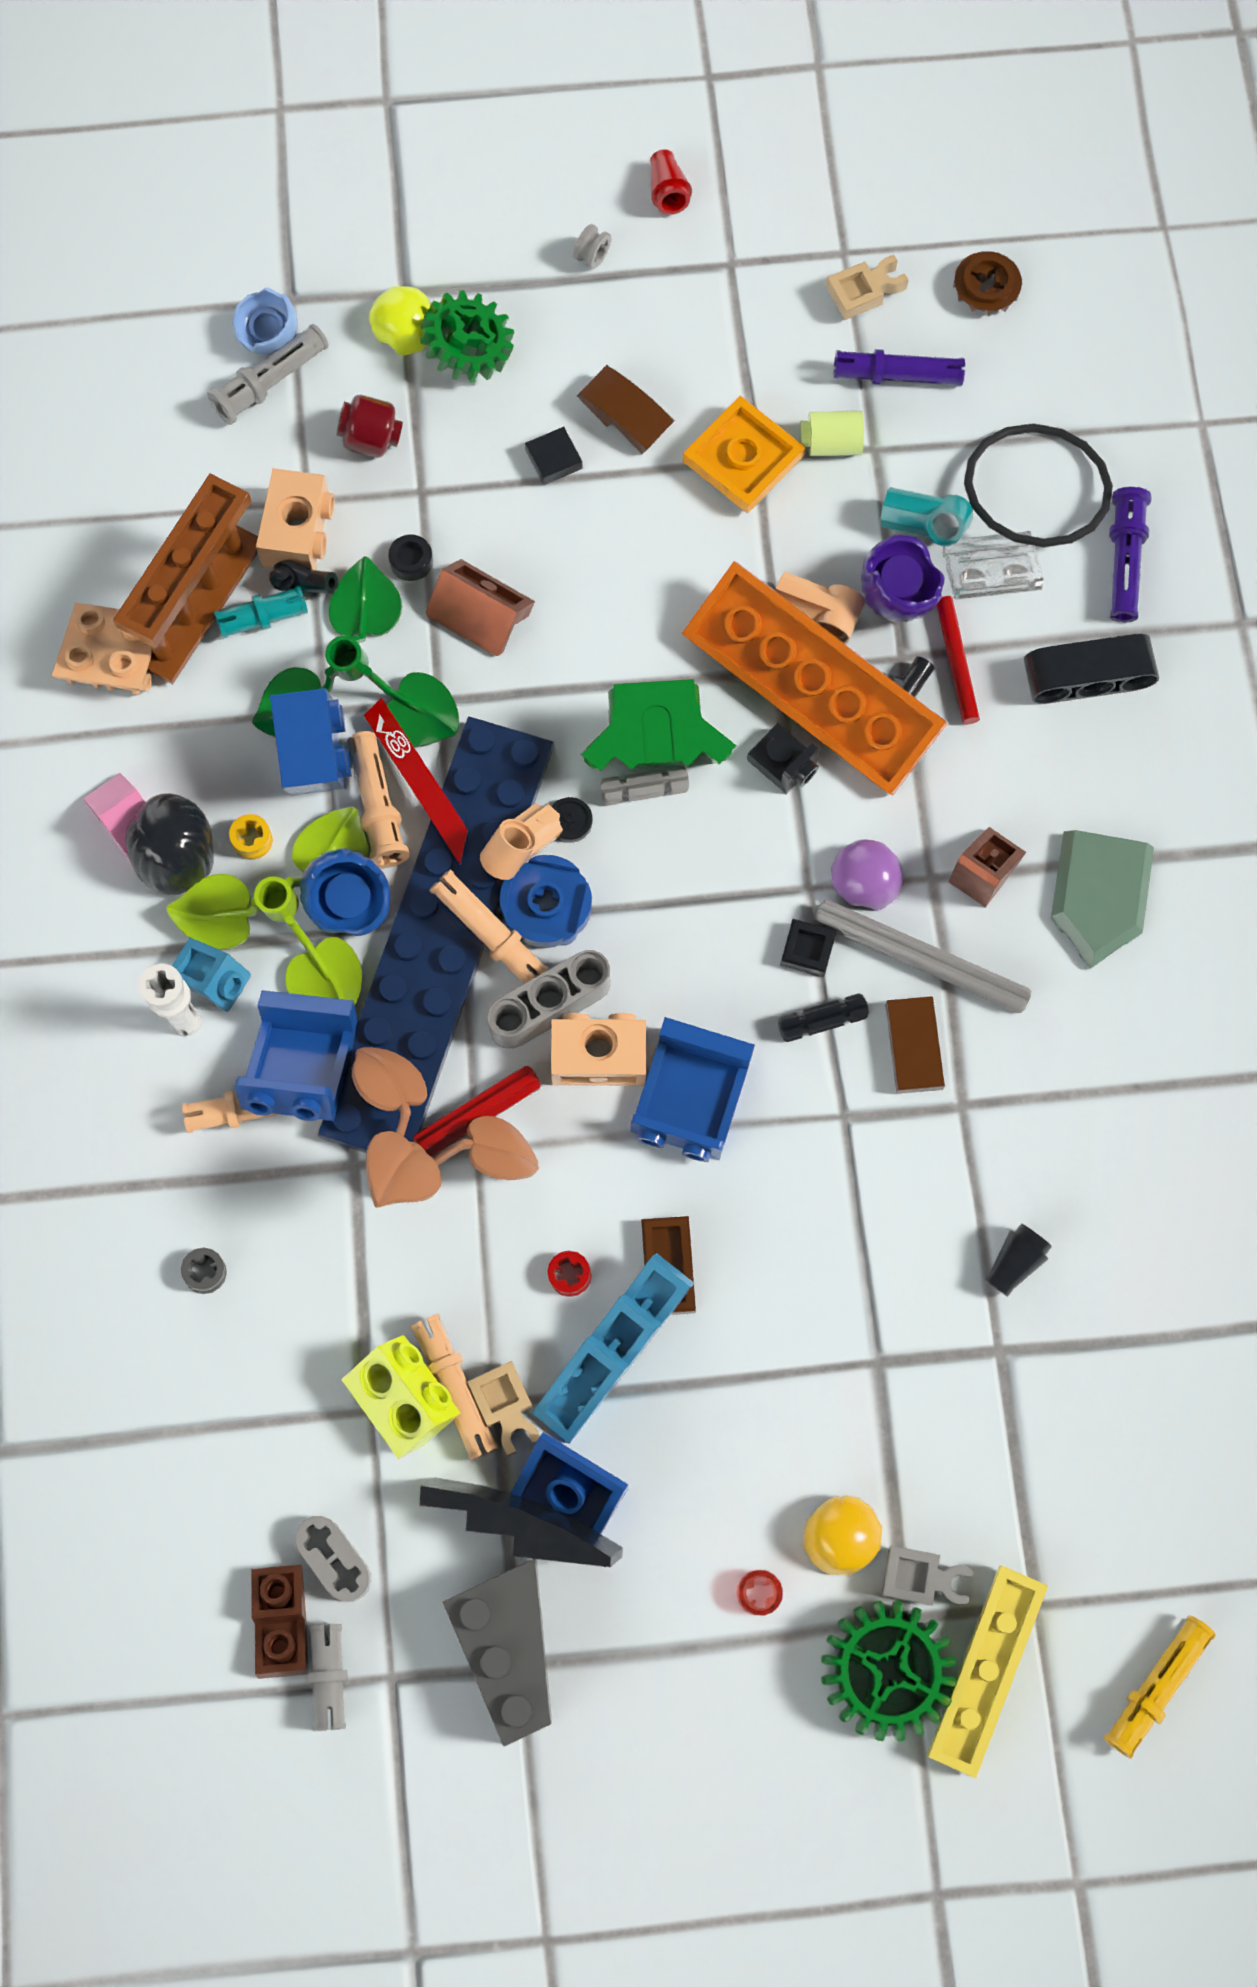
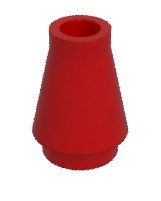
M667 149L658 150L650 158L651 200L662 213L669 215L677 214L688 207L692 195V187L677 164L673 152Z

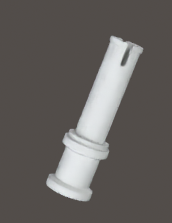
M164 963L154 964L145 969L140 976L138 986L140 994L152 1011L160 1017H165L172 1025L174 1031L180 1036H184V1030L188 1036L197 1033L202 1023L201 1016L190 1002V989L178 970Z

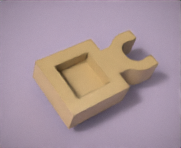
M894 254L884 258L874 269L870 270L864 261L827 277L826 288L844 320L883 305L884 293L896 294L907 289L908 278L905 273L896 278L887 275V273L896 271L898 260Z
M512 1361L468 1381L487 1427L490 1428L498 1423L501 1424V1441L508 1457L517 1453L511 1438L518 1430L527 1431L532 1444H536L540 1435L535 1426L522 1415L523 1411L533 1406Z

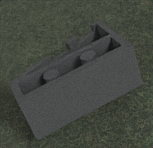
M533 1559L443 1601V1605L503 1747L552 1724L537 1560Z

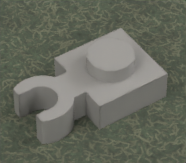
M891 1545L888 1549L881 1596L932 1606L934 1594L939 1592L945 1600L952 1604L969 1603V1597L956 1594L952 1590L951 1582L957 1575L973 1577V1570L962 1565L950 1567L945 1571L938 1570L940 1555Z

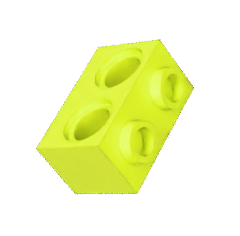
M404 1335L377 1346L341 1379L398 1459L423 1447L461 1414L452 1402L449 1391L436 1380L423 1362L419 1350L409 1343Z

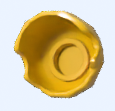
M848 1495L842 1497L835 1496L819 1506L807 1519L804 1526V1549L813 1565L828 1575H853L869 1565L880 1550L882 1525L873 1508L858 1497Z

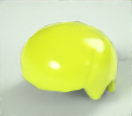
M393 286L379 295L369 312V323L377 340L381 344L384 342L390 345L399 355L420 352L428 345L420 344V338L423 333L420 327L425 313H428L430 308V300L420 290L406 286Z

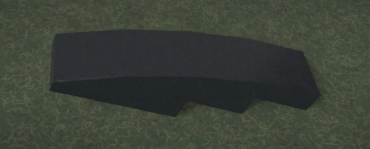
M434 1478L420 1487L419 1506L467 1511L466 1531L514 1536L513 1557L611 1567L622 1558V1546L582 1522L533 1500L483 1485L442 1478Z

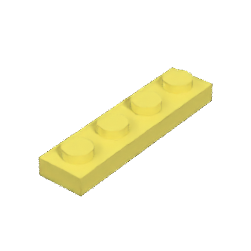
M1002 1565L998 1566L956 1676L957 1685L951 1689L949 1698L952 1702L949 1707L945 1706L926 1757L973 1778L977 1777L1048 1585Z

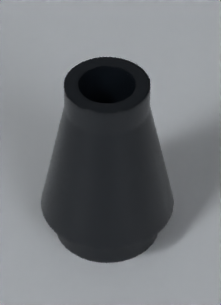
M1021 1223L1015 1232L1009 1231L995 1263L985 1280L1008 1297L1013 1289L1049 1259L1046 1254L1052 1248V1245L1035 1231Z

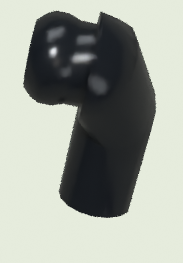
M290 560L276 563L269 575L271 585L279 591H287L289 588L294 589L300 586L302 592L334 594L338 588L336 573L313 570Z
M916 656L904 676H887L916 697L935 667L927 659Z

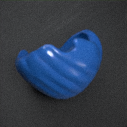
M347 848L326 851L313 859L302 874L299 886L301 892L300 901L305 913L322 931L329 933L343 932L352 936H363L375 931L385 921L391 899L388 880L383 871L370 858L363 856L359 851H352Z

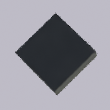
M564 426L525 443V451L543 485L583 469V461Z
M792 919L780 966L824 977L837 930Z

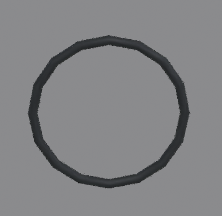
M1032 423L1001 429L983 439L967 460L964 478L965 490L975 513L988 528L1016 543L1038 547L1071 544L1095 531L1110 510L1113 484L1105 462L1086 441L1062 428ZM1031 432L1060 437L1082 449L1098 468L1104 486L1101 508L1089 524L1070 535L1038 538L1015 533L992 519L979 504L974 489L975 465L988 446L1009 435Z

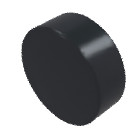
M413 534L403 535L397 538L389 548L388 558L391 570L400 579L406 581L420 580L431 571L433 566L432 549L430 544L421 536Z

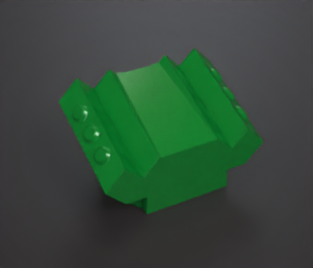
M694 679L613 684V688L608 691L609 726L580 755L584 757L586 764L592 769H598L599 771H602L614 757L630 770L634 768L678 765L689 767L700 754L714 764H721L722 761H725L732 754V750L737 745L702 718L699 686L694 683Z

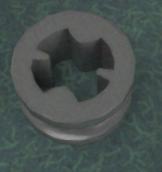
M205 1247L194 1249L186 1255L181 1265L182 1278L188 1287L196 1293H213L225 1282L227 1275L226 1265L220 1255L213 1249ZM207 1259L213 1260L214 1263L210 1266L216 1271L214 1277L205 1276L201 1283L194 1281L197 1278L196 1273L192 1271L195 1263L203 1265Z

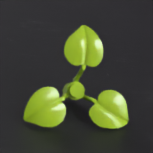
M355 807L337 809L309 824L298 835L294 843L292 860L295 866L304 872L313 859L326 851L339 848L359 851L363 856L368 857L369 846L365 832L361 828V818L358 810ZM214 874L203 878L180 898L167 906L166 909L169 916L186 936L219 950H229L244 943L250 934V923L247 917L257 915L259 910L273 921H285L307 951V953L295 956L287 967L285 983L288 992L291 994L353 1000L354 1006L357 1003L362 986V969L359 958L353 948L338 937H328L314 947L293 917L299 907V899L294 888L300 886L301 878L294 879L289 876L284 880L276 876L267 877L258 883L254 891V898L251 899L248 888L238 878L229 874Z

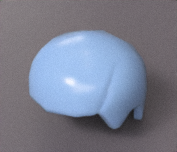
M265 287L260 292L247 295L236 306L232 320L238 341L249 351L264 356L273 354L277 349L290 342L295 337L298 329L297 314L288 297L268 287Z

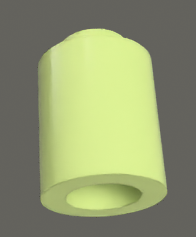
M862 410L809 412L808 421H800V443L808 447L809 456L862 455L864 445Z

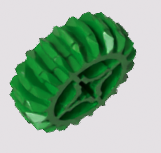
M874 1601L872 1603L873 1618L871 1619L868 1618L866 1611L861 1606L856 1607L853 1612L859 1625L854 1627L848 1620L841 1618L837 1624L847 1635L845 1639L842 1640L834 1635H828L826 1639L830 1646L839 1649L837 1657L832 1655L821 1656V1663L835 1665V1674L822 1676L821 1683L823 1685L837 1683L839 1691L827 1697L828 1703L835 1705L845 1700L847 1706L840 1712L838 1717L842 1722H847L855 1714H858L860 1717L856 1723L855 1732L860 1735H864L871 1722L875 1723L874 1738L877 1741H884L887 1734V1726H892L893 1736L896 1741H904L906 1735L904 1724L909 1723L915 1735L920 1736L924 1734V1726L919 1717L924 1715L930 1722L938 1723L941 1718L931 1705L935 1701L940 1705L949 1707L952 1702L947 1695L939 1693L940 1686L954 1687L957 1685L955 1677L942 1676V1667L956 1665V1657L945 1656L940 1658L938 1650L950 1644L949 1638L943 1636L932 1641L929 1636L937 1629L938 1623L936 1620L931 1619L920 1628L917 1624L921 1618L922 1610L918 1607L912 1608L906 1619L902 1618L903 1604L900 1601L892 1603L890 1616H885L884 1606L881 1601ZM894 1627L899 1629L895 1639L891 1640L887 1649L881 1653H874L856 1644L866 1633L876 1628ZM912 1638L918 1642L925 1654L928 1666L927 1682L915 1675L908 1666L907 1657L911 1648L909 1645ZM888 1655L895 1656L894 1668L900 1672L901 1676L910 1680V1683L904 1680L895 1681L889 1679L888 1686L882 1685L883 1673L876 1669V1665L867 1661L866 1657L873 1661L882 1660L883 1662H888ZM849 1659L857 1662L869 1674L870 1685L864 1704L857 1698L851 1687L848 1675ZM897 1688H903L920 1696L914 1705L900 1713L889 1715L877 1713L882 1702H885L889 1694Z

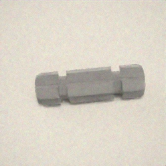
M678 766L667 768V773H662L660 769L625 775V780H619L618 776L605 778L600 783L602 800L604 804L612 805L622 803L623 798H628L630 802L665 796L664 792L670 791L671 795L685 793L689 790L688 773L685 767Z

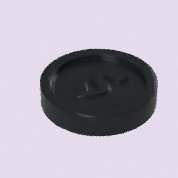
M566 797L556 801L551 806L560 814L559 821L563 831L557 838L558 840L574 843L584 839L589 834L593 824L591 809L584 801L574 797Z

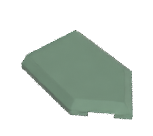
M1070 830L1064 831L1062 836L1051 919L1059 930L1068 936L1080 952L1079 956L1091 969L1102 962L1107 956L1143 933L1154 847L1147 842Z

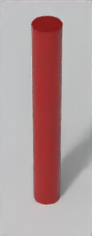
M943 596L936 607L960 715L964 725L974 724L980 720L953 597Z

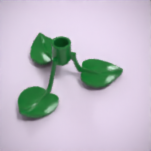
M364 556L345 573L330 600V622L334 630L342 636L334 638L327 645L325 657L330 667L325 669L326 680L324 686H321L320 679L311 670L292 667L281 671L267 685L259 708L252 719V724L267 735L275 737L270 695L325 688L328 692H331L334 679L337 676L345 681H355L365 676L385 694L393 698L387 704V707L414 747H424L455 736L459 730V712L446 686L430 674L422 672L407 674L400 682L397 692L368 667V657L359 643L366 640V633L372 636H382L391 631L400 619L402 600L391 580L378 569L369 557Z

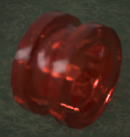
M754 1570L746 1573L740 1579L737 1585L736 1596L739 1605L746 1612L752 1615L765 1616L773 1613L779 1607L783 1597V1589L780 1581L774 1574L767 1570ZM756 1578L765 1579L763 1585L768 1586L770 1584L773 1589V1596L765 1598V1607L762 1608L755 1607L756 1600L749 1602L746 1596V1589L754 1587V1579Z

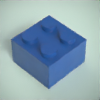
M326 688L270 695L282 789L290 795L345 789L344 778L352 777L349 752L345 750L344 745L340 746L338 733L346 732L343 707L339 704V700H334Z

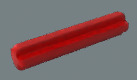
M528 1065L523 1066L419 1131L413 1137L414 1142L419 1144L426 1154L433 1157L468 1135L467 1128L475 1118L481 1116L496 1117L538 1091L541 1087L540 1080L531 1067Z

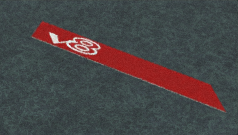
M381 697L363 716L453 855L461 864L468 829Z

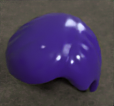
M895 535L876 544L867 554L862 567L861 581L863 584L861 589L865 595L867 605L879 617L891 622H909L923 617L936 607L942 598L941 593L945 578L942 572L931 562L929 551L924 543L912 536Z

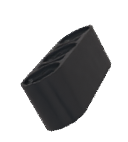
M1142 633L1038 648L1029 652L1023 658L1032 701L1037 704H1049L1137 691L1148 688L1159 681V673L1150 636Z

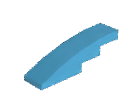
M659 1254L653 1255L627 1291L618 1298L593 1334L584 1341L532 1411V1414L568 1444L571 1443L666 1322L694 1282Z

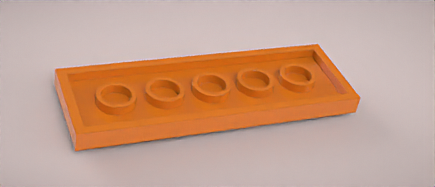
M733 561L681 633L890 795L896 793L948 724L946 720L736 561Z

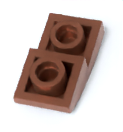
M291 1565L251 1569L252 1620L255 1623V1675L258 1679L307 1675V1626L302 1566Z

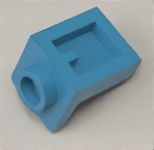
M189 937L172 964L178 970L191 992L207 998L219 1009L226 1012L230 1011L251 977V973L228 953Z

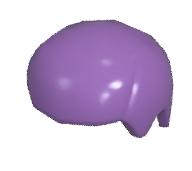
M857 840L842 848L837 853L831 867L834 889L842 896L845 902L853 907L864 906L870 907L875 911L882 910L898 898L904 884L902 867L898 857L884 843L875 840Z

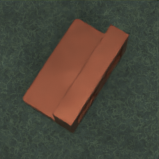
M460 559L441 570L425 613L429 618L491 654L499 656L505 650L514 625L529 617L535 601Z

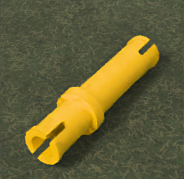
M1188 1615L1186 1622L1162 1654L1139 1690H1132L1127 1696L1128 1706L1110 1732L1104 1736L1105 1741L1125 1757L1132 1759L1134 1752L1153 1724H1161L1166 1717L1163 1710L1182 1682L1187 1678L1211 1640H1214L1216 1637L1215 1632L1204 1622Z

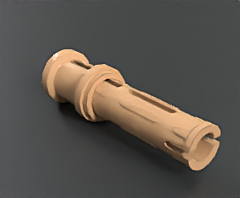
M371 731L358 732L352 735L353 738L349 737L347 742L364 806V814L360 824L362 830L367 832L372 852L368 858L379 868L393 867L405 862L410 856L409 848L402 843L399 825L402 821L401 814L395 807H392L384 769L378 751L376 734Z

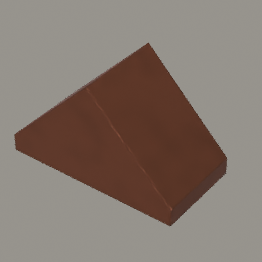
M988 827L962 853L948 882L986 908L1022 860L1026 851L991 827Z

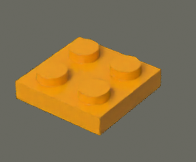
M739 396L683 452L682 462L748 514L804 457L806 447L742 396Z

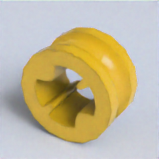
M254 814L242 815L235 819L230 826V842L237 854L244 859H260L271 849L273 843L272 832L269 825L260 816ZM250 828H256L258 835H263L254 839V845L247 846L244 839H240V837L247 836Z

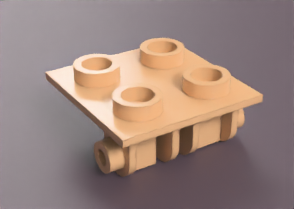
M75 602L52 678L67 680V683L74 685L76 682L91 684L97 689H100L103 685L110 691L117 687L140 695L141 691L149 692L152 677L151 674L146 672L153 650L149 644L116 628L113 618L119 609Z

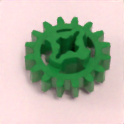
M460 290L457 299L454 300L447 292L443 294L440 303L433 301L428 313H425L420 327L423 330L420 344L429 345L425 355L427 359L438 358L440 360L437 367L438 371L441 372L448 367L453 370L452 378L454 380H457L461 373L467 374L470 383H475L478 373L486 380H490L494 370L498 372L503 370L514 348V345L511 343L514 329L505 328L509 318L507 314H495L496 302H491L487 306L482 304V294L477 293L474 300H470L467 298L465 291Z

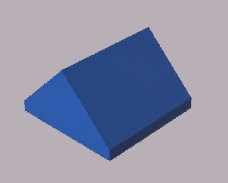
M543 1432L538 1438L510 1494L538 1502L574 1518L602 1534L626 1494L629 1484Z

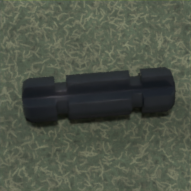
M857 993L844 997L845 1000L841 1003L837 999L803 1009L801 1015H797L796 1012L783 1015L778 1020L780 1034L785 1042H791L803 1038V1033H808L811 1036L844 1026L847 1020L850 1023L864 1020L869 1014L866 999L863 994Z

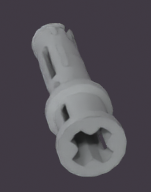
M315 324L309 325V328L280 349H277L252 369L242 367L237 370V377L219 390L212 388L208 391V399L218 415L227 424L232 425L237 421L236 416L253 403L261 404L265 401V397L268 395L267 390L296 371L322 350H326L329 347V343L318 326Z

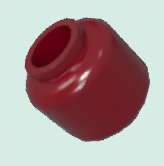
M358 394L352 398L351 403L344 401L336 436L342 437L343 446L347 450L380 458L387 452L389 445L397 447L403 421L395 420L396 411L392 403Z

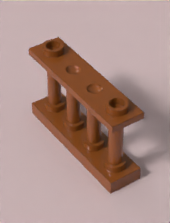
M209 473L113 618L116 628L151 646L153 652L147 672L172 685L215 621L214 611L222 610L258 554L256 549L258 536L236 525L251 503L249 492Z

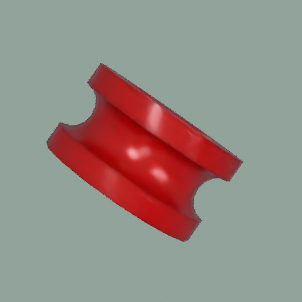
M570 1250L560 1252L552 1258L548 1265V1280L554 1290L562 1296H578L589 1287L592 1278L591 1268L585 1257L578 1252ZM565 1262H570L573 1268L582 1267L583 1269L582 1275H576L579 1282L569 1286L565 1279L557 1281L556 1278L557 1272L563 1273L560 1266Z

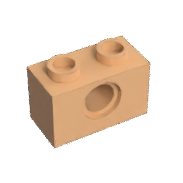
M272 468L256 544L262 567L273 569L276 563L290 560L315 570L317 559L324 558L327 545V535L323 532L325 519H332L335 505L334 493H329L325 475ZM295 519H306V521L301 525H289V523Z
M567 1013L562 1015V1019H552V1085L644 1086L646 1082V1020H636V1015L630 1013H614L609 1015L608 1019H590V1016L584 1013ZM602 1039L607 1041L612 1049L603 1057H594L587 1052L586 1047L591 1041Z

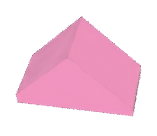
M119 773L84 797L83 800L129 858L126 847V829L130 821L137 815L141 805L145 803V800L137 789Z

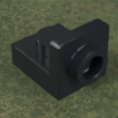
M777 723L747 754V761L785 794H788L796 784L803 787L816 774L819 769L816 763L820 748L814 743L805 747Z

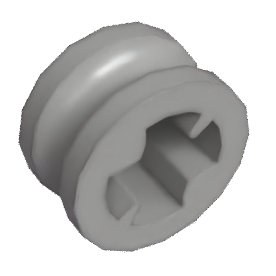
M589 224L582 231L576 242L573 257L579 262L585 259L586 265L591 269H595L600 265L611 244V235L606 231L600 234L598 233L597 226Z

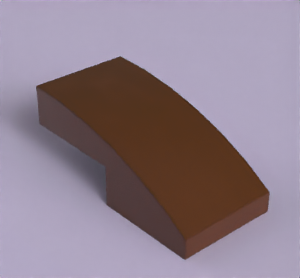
M608 365L577 395L606 427L612 423L641 454L647 451L675 421L643 390Z

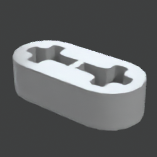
M312 1516L304 1520L297 1529L295 1544L299 1553L328 1593L337 1600L354 1602L362 1598L370 1588L371 1572L340 1527L331 1519L323 1516ZM315 1526L321 1531L329 1528L331 1534L327 1537L326 1541L334 1552L329 1558L319 1548L308 1549L306 1544L312 1539L308 1531ZM337 1560H340L348 1570H353L356 1567L359 1569L361 1574L356 1578V1583L359 1586L356 1591L352 1592L348 1588H343L340 1591L337 1589L336 1583L339 1582L341 1577L332 1565Z

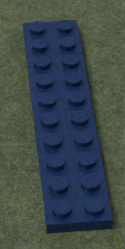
M468 716L442 787V791L468 829L461 864H459L433 822L430 821L356 1026L351 1059L334 1121H322L318 1132L320 1139L367 1153V1147L375 1135L386 1131L396 1132L400 1120L399 1108L394 1111H385L374 1107L360 1096L354 1085L352 1066L355 1060V1051L363 1047L381 1048L394 1052L411 1062L421 1073L427 1087V1098L421 1105L409 1106L411 1114L404 1137L408 1141L414 1142L413 1137L421 1131L485 948V944L429 890L436 882L441 881L440 878L451 869L454 875L496 916L500 905V892L504 880L495 878L487 873L481 864L480 853L504 820L515 819L535 804L554 749V741Z

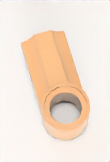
M785 571L775 588L777 593L843 643L849 641L865 605L864 597L848 586L834 584L827 588Z
M534 804L515 819L504 820L480 853V861L487 873L501 880L514 878L523 864L559 837L563 831L559 821L560 814L549 804L545 806Z

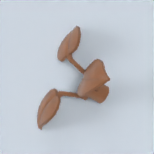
M363 1047L355 1051L352 1078L360 1096L378 1109L394 1111L399 1108L400 1120L396 1132L386 1131L375 1135L367 1147L366 1173L375 1208L395 1203L420 1202L433 1197L439 1190L442 1181L438 1166L458 1152L466 1149L470 1150L469 1157L474 1168L492 1178L500 1180L525 1179L533 1176L539 1170L538 1160L519 1130L509 1122L493 1116L475 1118L467 1128L469 1139H462L436 1157H430L419 1144L408 1141L404 1137L411 1114L409 1106L421 1105L427 1098V1087L421 1073L407 1059L389 1050Z

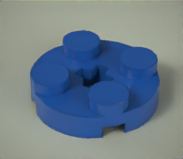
M538 855L531 858L528 863L523 864L514 878L504 880L500 892V907L506 927L510 931L516 930L522 936L520 939L522 942L541 948H551L558 945L566 946L576 939L577 935L585 928L589 921L592 910V893L585 877L572 862L559 856ZM545 891H550L553 893V900L559 902L556 908H550L547 912L540 911L539 905L533 903L535 897L542 898Z

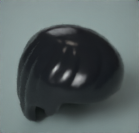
M172 793L155 795L141 805L137 815L127 826L125 834L128 856L136 875L147 887L156 892H162L167 895H180L187 892L196 883L207 877L213 868V835L207 817L194 802Z

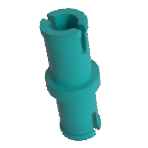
M300 586L264 598L258 594L252 596V601L214 611L222 638L224 639L227 636L261 627V630L271 628L270 623L300 614H307L308 610L305 599H302L303 593Z

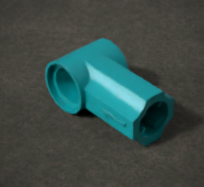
M890 487L887 490L882 505L881 527L926 536L935 544L951 546L962 538L973 519V509L971 504L959 495H948L941 498ZM949 513L953 515L958 521V527L946 526L942 522L940 514Z

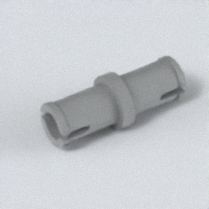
M324 1624L309 1627V1632H311L312 1673L307 1674L308 1685H313V1731L328 1730L327 1709H330L331 1730L346 1729L343 1682L348 1681V1671L342 1670V1624H329L327 1626L328 1646L325 1645Z

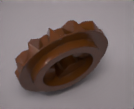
M981 251L967 256L958 265L953 287L956 288L958 293V302L964 301L967 303L971 313L979 309L986 311L988 316H990L996 310L1001 309L1006 312L1008 307L1014 301H1017L1022 288V276L1017 265L1007 256L993 251ZM995 274L993 287H990L987 292H980L981 282L984 283L987 278L990 279L991 275Z

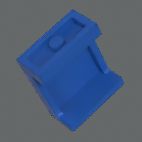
M262 990L257 1004L262 1022L246 1076L237 1077L234 1086L241 1110H248L253 1114L261 1116L273 1113L295 1116L304 1121H315L317 1119L334 1121L351 1059L358 1023L353 1000Z
M665 1017L636 1112L633 1114L630 1123V1132L638 1134L637 1140L651 1147L663 1148L666 1143L682 1148L684 1156L696 1161L709 1162L710 1157L720 1160L753 1056L755 1044Z

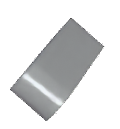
M595 950L579 952L498 998L491 1004L488 1010L487 1020L492 1039L504 1048L513 1049L522 1046L551 1029L552 1019H562V1015L567 1013H579L600 1001L607 995L610 989V965L606 957ZM595 969L601 973L602 978L597 983L590 985L580 982L577 976L582 970ZM548 991L556 992L562 997L561 1002L552 1008L541 1006L537 1000L541 994ZM507 1014H514L522 1020L520 1026L512 1031L500 1029L497 1023L501 1017Z

